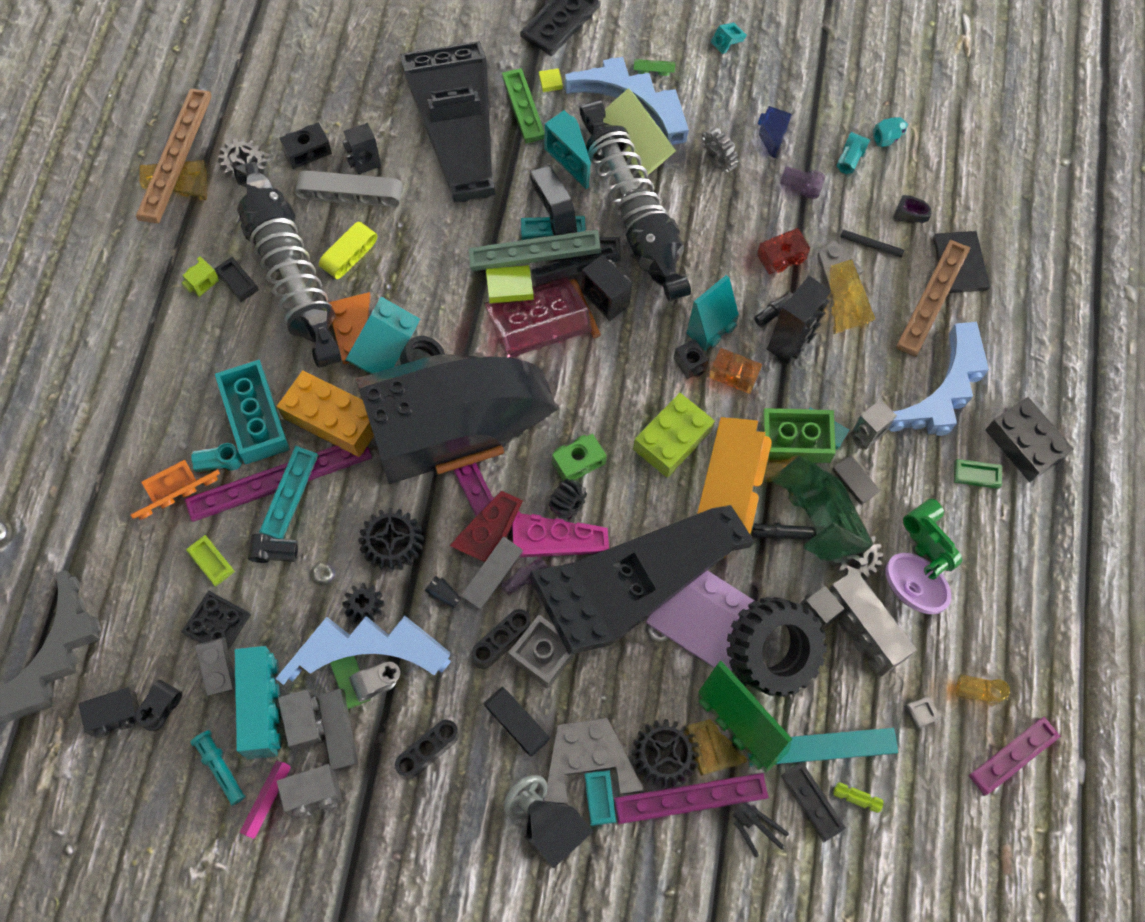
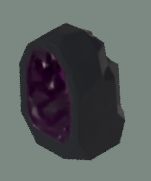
M902 195L893 218L897 221H905L912 224L925 223L929 221L932 211L930 205L924 200L910 195Z

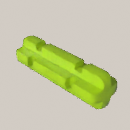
M840 782L834 787L833 795L838 798H846V801L863 808L869 807V810L876 813L881 812L884 801L881 798L871 797V794L853 787L848 788V785Z

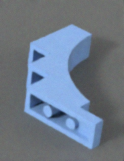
M365 616L351 635L326 617L276 679L284 685L288 679L293 682L302 671L299 665L311 674L332 661L359 654H383L399 657L413 662L435 675L438 670L442 673L451 662L448 659L450 652L406 616L400 620L390 634L386 633Z

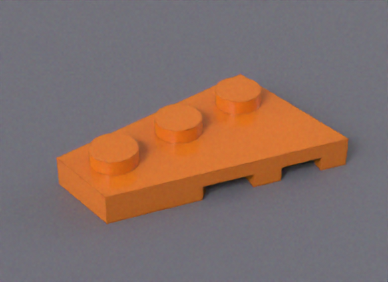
M370 292L328 302L332 305L336 315L332 325L343 364L349 363L345 359L369 318Z

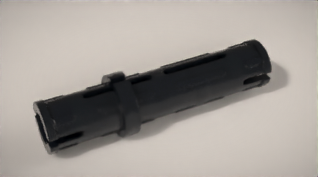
M775 522L774 524L754 523L752 529L760 530L752 532L753 538H773L774 541L795 539L824 542L825 534L822 533L826 532L824 526L781 525L780 522Z

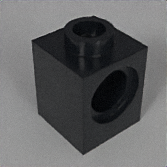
M695 339L675 349L673 359L687 379L693 376L699 377L706 372L709 359ZM688 359H694L697 362L691 363L688 361Z

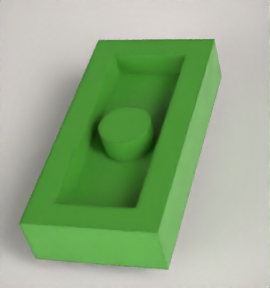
M634 59L633 68L638 70V74H650V71H657L658 75L670 76V72L675 73V62Z

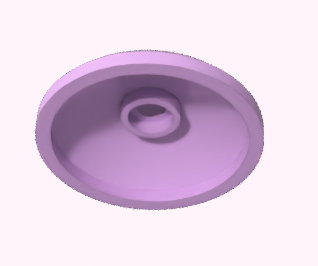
M898 553L894 555L886 565V577L891 590L897 598L906 606L921 613L939 614L943 612L951 602V590L942 573L936 579L931 580L928 576L933 571L927 575L924 573V567L930 564L929 561L911 553Z

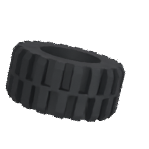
M765 597L759 600L760 603L757 601L748 604L749 609H742L738 613L740 618L737 621L733 620L730 626L733 628L732 634L728 633L727 641L730 642V647H727L726 650L727 656L732 658L729 660L731 668L736 671V676L744 681L745 684L766 695L786 697L788 693L791 695L799 693L800 687L805 689L811 684L810 680L812 678L816 679L820 673L817 670L820 665L823 666L825 661L822 657L823 653L827 651V644L823 643L826 635L825 631L820 629L822 626L820 620L814 617L813 612L808 608L783 598ZM781 625H786L790 634L789 650L781 662L772 667H766L762 657L764 641L772 630Z

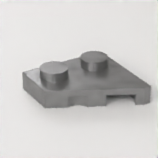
M835 240L818 252L817 257L819 264L823 268L824 279L827 280L829 289L832 291L831 297L862 275L864 271Z

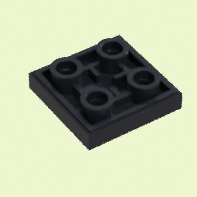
M208 590L181 633L198 643L225 637L229 650L251 614Z

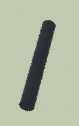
M844 229L840 236L841 238L902 258L904 249Z

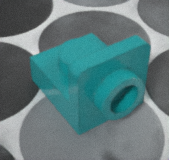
M734 22L718 26L711 39V43L722 54H725L731 44L744 42L747 35Z

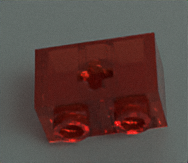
M795 228L760 243L757 256L770 275L775 272H783L791 265L802 264L807 259L810 246L799 228Z

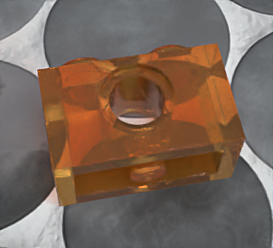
M720 347L709 378L751 394L763 364Z

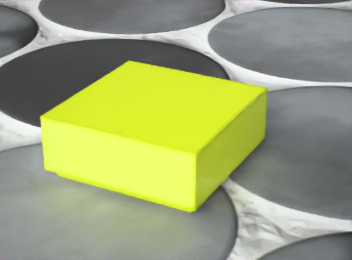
M559 68L539 71L543 92L563 89Z

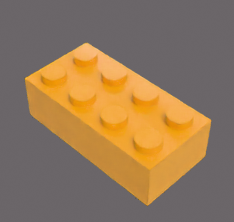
M303 370L276 406L285 420L358 457L362 455L374 437L362 399Z

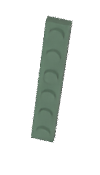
M598 230L469 248L471 271L601 253Z

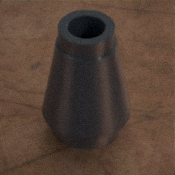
M435 576L424 590L429 594V598L452 609L455 608L462 598L443 577L440 579Z

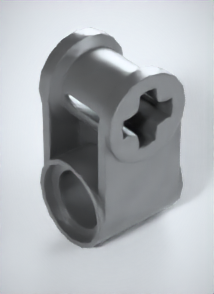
M385 662L351 675L349 680L358 701H366L380 693L391 690L400 677V669L393 662Z

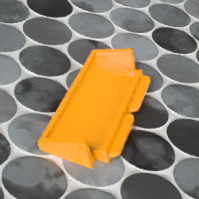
M720 417L697 514L711 508L731 505L751 535L759 500L758 494L752 492L753 486L758 487L763 482L772 441L768 436H765L766 432L756 431L759 420Z

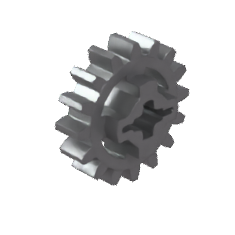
M713 127L703 134L702 141L705 143L703 147L707 150L705 155L710 159V162L715 164L716 168L719 167L721 172L725 171V173H728L738 166L739 160L736 158L738 153L734 151L736 147L733 141L726 137L725 132L721 133L719 128L715 129Z
M233 138L232 144L226 142L225 148L220 149L218 158L220 170H225V177L231 175L232 182L236 181L233 170L234 166L256 162L260 173L264 174L266 166L265 152H259L260 145L254 147L253 140L246 143L244 138L241 139V142H237Z
M855 529L853 534L847 530L844 536L839 535L836 538L837 542L832 544L831 548L834 550L830 553V557L835 558L832 566L838 565L840 567L837 573L840 574L844 571L846 576L856 569L864 580L869 578V574L875 575L877 572L876 568L882 565V562L879 560L883 557V553L878 552L881 544L875 545L873 543L876 537L874 536L869 539L867 531L860 535L858 529ZM846 545V552L842 554V547ZM869 556H871V563H870V565L868 566L867 564H868L869 562H868L867 558H868Z

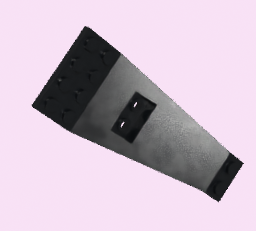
M476 41L400 54L406 81L450 188L453 201L467 202L470 199H485L496 195L492 180L487 58L481 42Z
M731 505L716 507L574 563L533 570L529 574V579L568 654L572 655L611 646L731 551L750 548L755 541Z

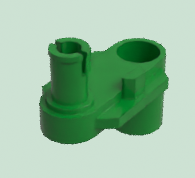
M927 499L903 518L905 529L917 544L915 547L919 556L926 554L933 561L924 567L925 575L933 571L928 576L931 580L936 579L944 571H953L962 563V556L955 548V544L936 524L943 517L944 510L935 499Z

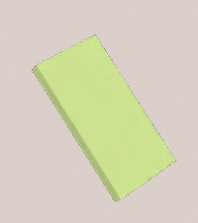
M629 88L605 108L606 118L603 119V122L610 125L623 126L627 129L631 142L635 146V153L640 156L641 166L647 170L648 175L676 152L667 137ZM630 145L625 151L631 152ZM633 157L630 162L632 165H638L637 159ZM639 170L638 173L644 178L643 172Z

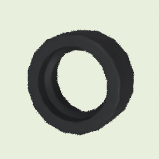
M416 336L411 338L405 345L400 355V362L402 365L415 361L411 355L413 349L423 350L430 354V356L443 355L445 352L442 346L433 338Z

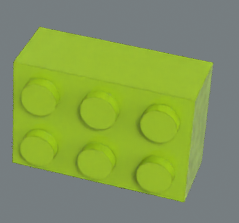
M679 393L635 438L633 450L668 478L712 432L715 420L683 394Z

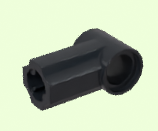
M265 534L251 535L247 557L249 561L256 563H268L269 560L296 561L298 556L297 540L273 539Z

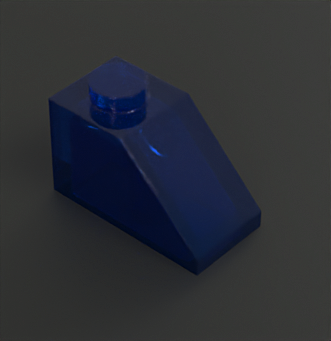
M768 106L766 113H761L757 125H760L759 136L770 156L775 158L788 129L792 114Z

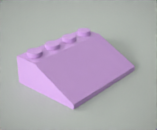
M706 571L653 612L646 621V624L713 668L722 661L732 671L729 660L732 658L727 656L726 650L727 647H730V642L727 641L728 633L732 634L733 628L730 626L733 620L737 621L740 618L738 613L742 609L748 610V604L754 600L711 572Z

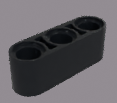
M515 609L473 647L472 658L476 667L480 669L491 667L517 643L530 626V615L527 611ZM517 618H522L526 621V624L522 627H516L513 621ZM503 634L508 637V640L503 644H499L495 641L496 636ZM480 651H487L490 656L482 661L477 658V654Z
M503 686L483 703L492 716L530 757L535 755L550 741L545 731Z
M448 719L438 722L401 753L395 761V769L398 775L406 780L415 778L452 747L459 737L456 724ZM452 728L454 730L452 737L444 739L440 736L442 729ZM432 744L434 746L433 752L427 756L422 755L420 752L422 746ZM410 760L414 762V767L410 772L405 773L401 771V764L404 761Z

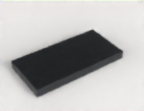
M551 0L520 31V37L552 57L600 7L601 1Z

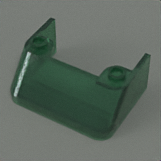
M799 455L771 478L774 483L787 489L789 493L788 498L794 506H800L805 509L817 535L803 545L805 550L815 554L821 560L831 561L865 552L873 546V541L845 487L837 477Z

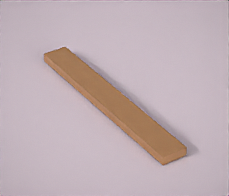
M189 90L137 211L136 218L138 221L159 224L211 100L210 91Z

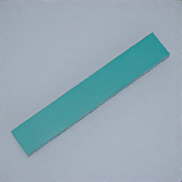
M894 728L794 736L791 737L793 740L788 754L775 765L897 754L898 747ZM747 753L749 767H754L749 761L751 756Z

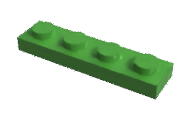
M522 68L503 72L502 79L525 144L543 140L545 132Z

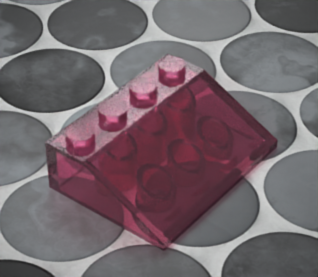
M567 277L532 287L534 300L501 303L484 302L501 347L509 358L518 357L521 354L539 350L542 347L560 343L563 340L581 336L592 331L589 310Z

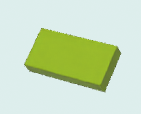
M206 535L186 549L215 587L235 572Z

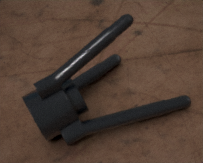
M746 801L732 815L737 820L734 825L742 834L755 857H758L759 853L744 826L749 829L755 825L781 850L785 848L758 819H762L785 836H789V832L760 812L754 805L751 806Z

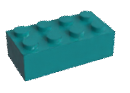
M260 360L215 373L236 445L245 465L289 451L290 447Z
M266 646L235 649L237 752L247 760L278 756V749L282 747L281 734H277V724L281 723L280 709L276 708V699L280 697V687L275 681V674H279V661L275 659L274 654Z

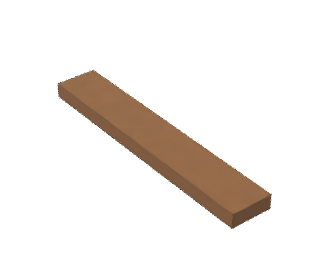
M952 240L949 241L896 349L915 357L918 356L970 251V247Z

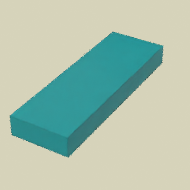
M575 216L577 232L586 231L585 216ZM550 217L521 218L522 240L554 236Z

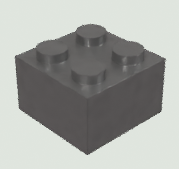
M541 615L536 617L508 653L511 662L547 689L575 655L568 654L554 625Z
M329 765L277 780L284 812L292 818L297 817V820L311 817L312 812L322 809V812L333 810L338 807V803L343 802L336 772Z

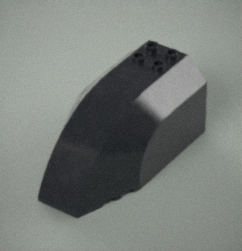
M443 354L422 358L355 378L381 456L388 484L436 470V465L500 445L505 447L506 443L513 438H518L526 429L532 425L535 426L557 411V406L543 370L533 363L516 358Z

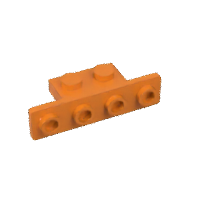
M184 459L145 479L141 483L153 503L133 512L130 516L132 519L138 517L139 520H142L152 515L151 509L159 505L163 509L175 503L173 498L182 494L183 497H186L196 492V486L202 483L207 486L217 481L218 478L216 476L220 474L219 470L217 469L196 480Z

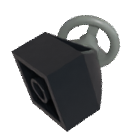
M530 775L518 781L510 789L504 801V812L511 819L527 817L524 838L545 863L555 868L590 836L593 830L574 807L563 802L543 801L547 794V783L539 775ZM539 784L540 790H539V793L537 794L534 790L536 789L537 785ZM528 785L525 791H523L519 796L515 797L516 794L522 788ZM519 805L523 810L515 812L512 810V807Z

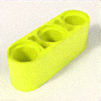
M356 222L323 254L319 260V267L335 279H340L373 247L378 235L363 223Z

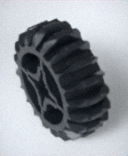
M392 508L388 509V514H384L383 510L380 509L379 517L371 514L372 522H364V526L367 529H360V535L363 537L358 539L359 544L362 545L360 551L365 554L364 559L366 561L371 560L372 567H376L379 564L381 571H384L386 566H389L390 572H393L394 566L397 565L400 570H403L402 563L404 562L411 566L412 561L410 557L414 559L419 557L416 551L422 550L423 547L420 542L424 541L423 535H420L422 528L417 526V519H411V514L408 512L403 515L400 508L396 514L393 513ZM395 525L404 527L410 534L396 531ZM386 526L383 532L376 533L379 529ZM392 531L394 539L392 540L390 548L388 541L390 540ZM406 544H408L402 552L396 554V551L400 547L406 546ZM378 545V548H385L388 556L378 553L372 546Z
M664 719L663 727H661L659 721L655 720L653 723L654 729L649 724H646L644 728L647 734L639 731L637 735L641 740L634 739L633 745L639 749H632L631 755L639 756V758L634 759L632 764H641L636 773L638 775L644 771L647 773L643 779L644 782H647L650 777L654 778L653 787H656L658 782L662 781V788L666 789L668 781H670L671 786L676 788L677 778L682 784L686 783L687 780L684 774L688 777H692L694 774L689 767H698V763L692 760L700 756V753L692 751L698 747V743L689 742L694 737L693 733L687 736L684 735L687 730L686 726H683L681 730L676 729L678 726L677 721H674L672 727H669L668 719ZM663 734L673 736L666 743L652 739L657 735ZM679 742L685 751L684 763L680 761V757L675 752V747ZM646 744L651 747L650 750L655 754V761L651 766L645 756ZM670 745H673L669 754L671 758L667 756L658 763L662 753L659 750L665 751ZM662 765H670L673 768L679 769L670 774L657 771Z

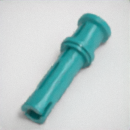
M211 730L204 731L194 737L190 744L196 747L202 757V764L210 768L230 805L234 806L244 800L246 795L222 758L223 750L216 746L211 737Z

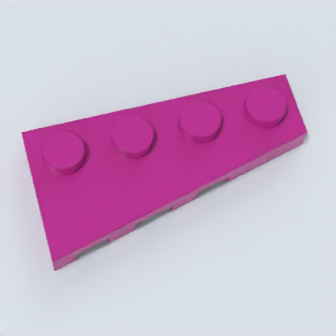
M518 511L512 523L513 543L523 550L519 558L597 554L609 549L608 528L579 522L575 524L565 522L563 519L555 518L554 520L536 514H522L520 511Z

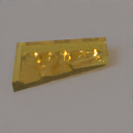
M205 160L185 161L172 192L180 193L181 196L188 197L192 195L199 197L201 200H207ZM158 164L139 165V183L142 188H148Z
M853 259L832 265L830 267L831 293L833 294V334L835 335L876 320Z

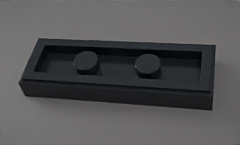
M803 762L781 775L782 780L823 843L846 829Z

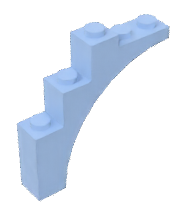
M623 57L603 60V67L565 74L566 94L587 92L618 98L629 88L672 145L687 142L689 129L676 89L655 93L650 74L629 76Z
M977 322L957 323L949 332L950 363L943 383L932 395L920 403L903 410L893 411L897 416L888 430L896 432L903 428L912 427V429L917 430L927 427L928 434H936L938 436L947 435L957 424L954 409L965 407L973 397L970 382L980 381L989 370Z

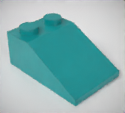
M563 110L545 123L544 149L587 189L589 188L591 167L588 152L576 118Z
M725 275L693 302L686 334L695 339L704 351L710 346L715 347L725 333L730 334L737 327L739 312L729 276Z
M380 297L345 360L369 374L394 367L402 350L416 329L420 318Z

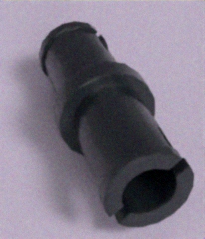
M787 291L775 302L771 301L768 303L767 308L754 316L756 324L763 328L775 317L778 318L782 307L793 294Z

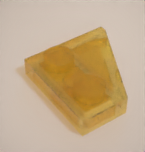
M710 719L686 726L687 735L693 734V738L689 742L698 743V746L694 747L692 751L699 753L695 761L698 763L700 776L739 766L747 762L744 755L741 756L731 746L732 742L719 732L718 727Z

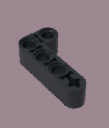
M547 165L529 170L532 186L549 214L553 235L577 233L573 202L552 166Z

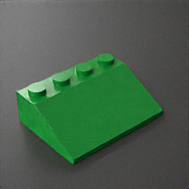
M722 661L717 663L698 691V698L700 699L698 703L705 712L711 711L716 717L714 721L723 732L729 731L733 736L732 742L740 751L745 749L749 753L751 764L758 771L762 769L766 773L788 754L793 739Z

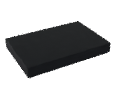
M977 231L935 233L933 241L938 262L950 240L970 247V251L949 293L988 291L990 285Z

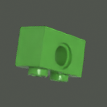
M592 433L588 436L582 435L578 437L574 443L567 447L563 445L557 448L552 454V464L563 481L565 479L576 480L605 465L607 455ZM579 454L583 456V459L575 460L572 456Z

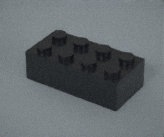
M808 276L782 307L767 350L787 364L793 358L797 360L803 353L805 344H810L816 337L817 333L815 332L819 329L820 321L826 314L825 310L831 303L828 299L832 291L811 276Z

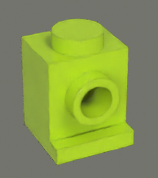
M201 256L197 258L198 263L188 268L186 273L182 275L184 281L181 282L189 293L193 291L198 297L219 282L215 270Z

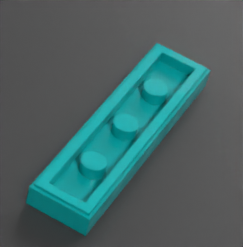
M295 446L260 528V534L269 535L273 539H284L318 458L317 453Z

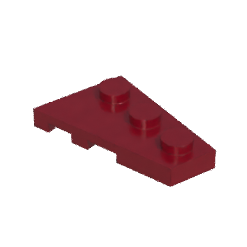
M500 490L449 546L485 562L503 536L506 538L523 500Z

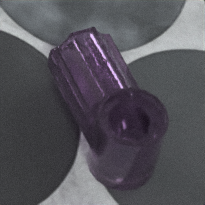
M786 166L780 184L800 190L802 195L809 199H816L821 193L825 176L822 172L811 170L807 173Z

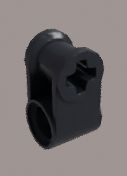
M162 680L155 682L147 697L136 711L135 718L137 722L148 731L159 730L181 701L182 691ZM149 715L154 716L152 719H147Z

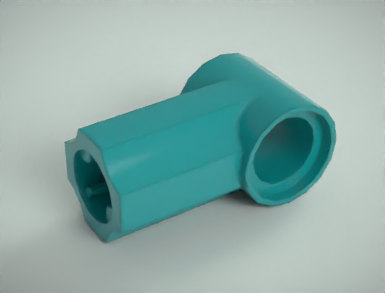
M853 132L849 134L843 148L844 151L836 166L841 173L846 175L849 173L853 174L860 158L863 157L869 145L870 139Z
M223 443L218 448L193 451V454H191L195 472L223 468L234 471L243 462L239 451L231 443ZM233 454L232 458L225 460L228 455Z

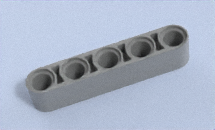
M301 171L298 175L295 194L299 198L306 200L397 207L400 204L403 184L394 178Z

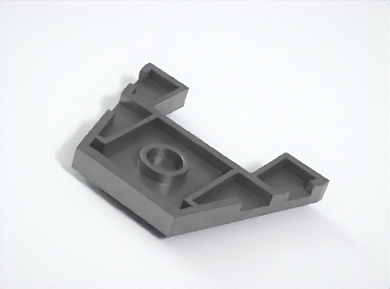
M607 718L557 726L547 782V794L544 801L567 803L564 776L613 768L616 769L620 795L643 791V787Z

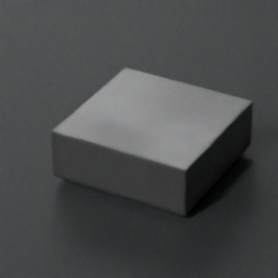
M930 696L905 706L916 729L941 719Z

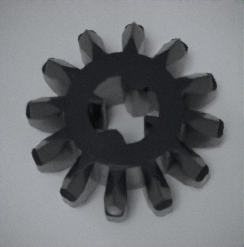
M565 479L563 483H559V486L554 489V493L550 496V510L554 512L553 514L564 520H569L576 516L585 503V498L587 497L586 488L578 481Z
M365 583L361 584V589L357 590L356 586H352L353 594L346 592L345 597L348 600L342 602V606L346 608L344 612L346 617L352 616L351 621L353 623H356L359 619L362 621L365 616L375 622L373 615L381 616L382 611L379 608L385 606L384 601L381 600L383 596L381 591L375 592L376 588L374 585L367 589ZM366 600L368 604L365 603L366 607L361 608L359 604L362 605L361 601Z

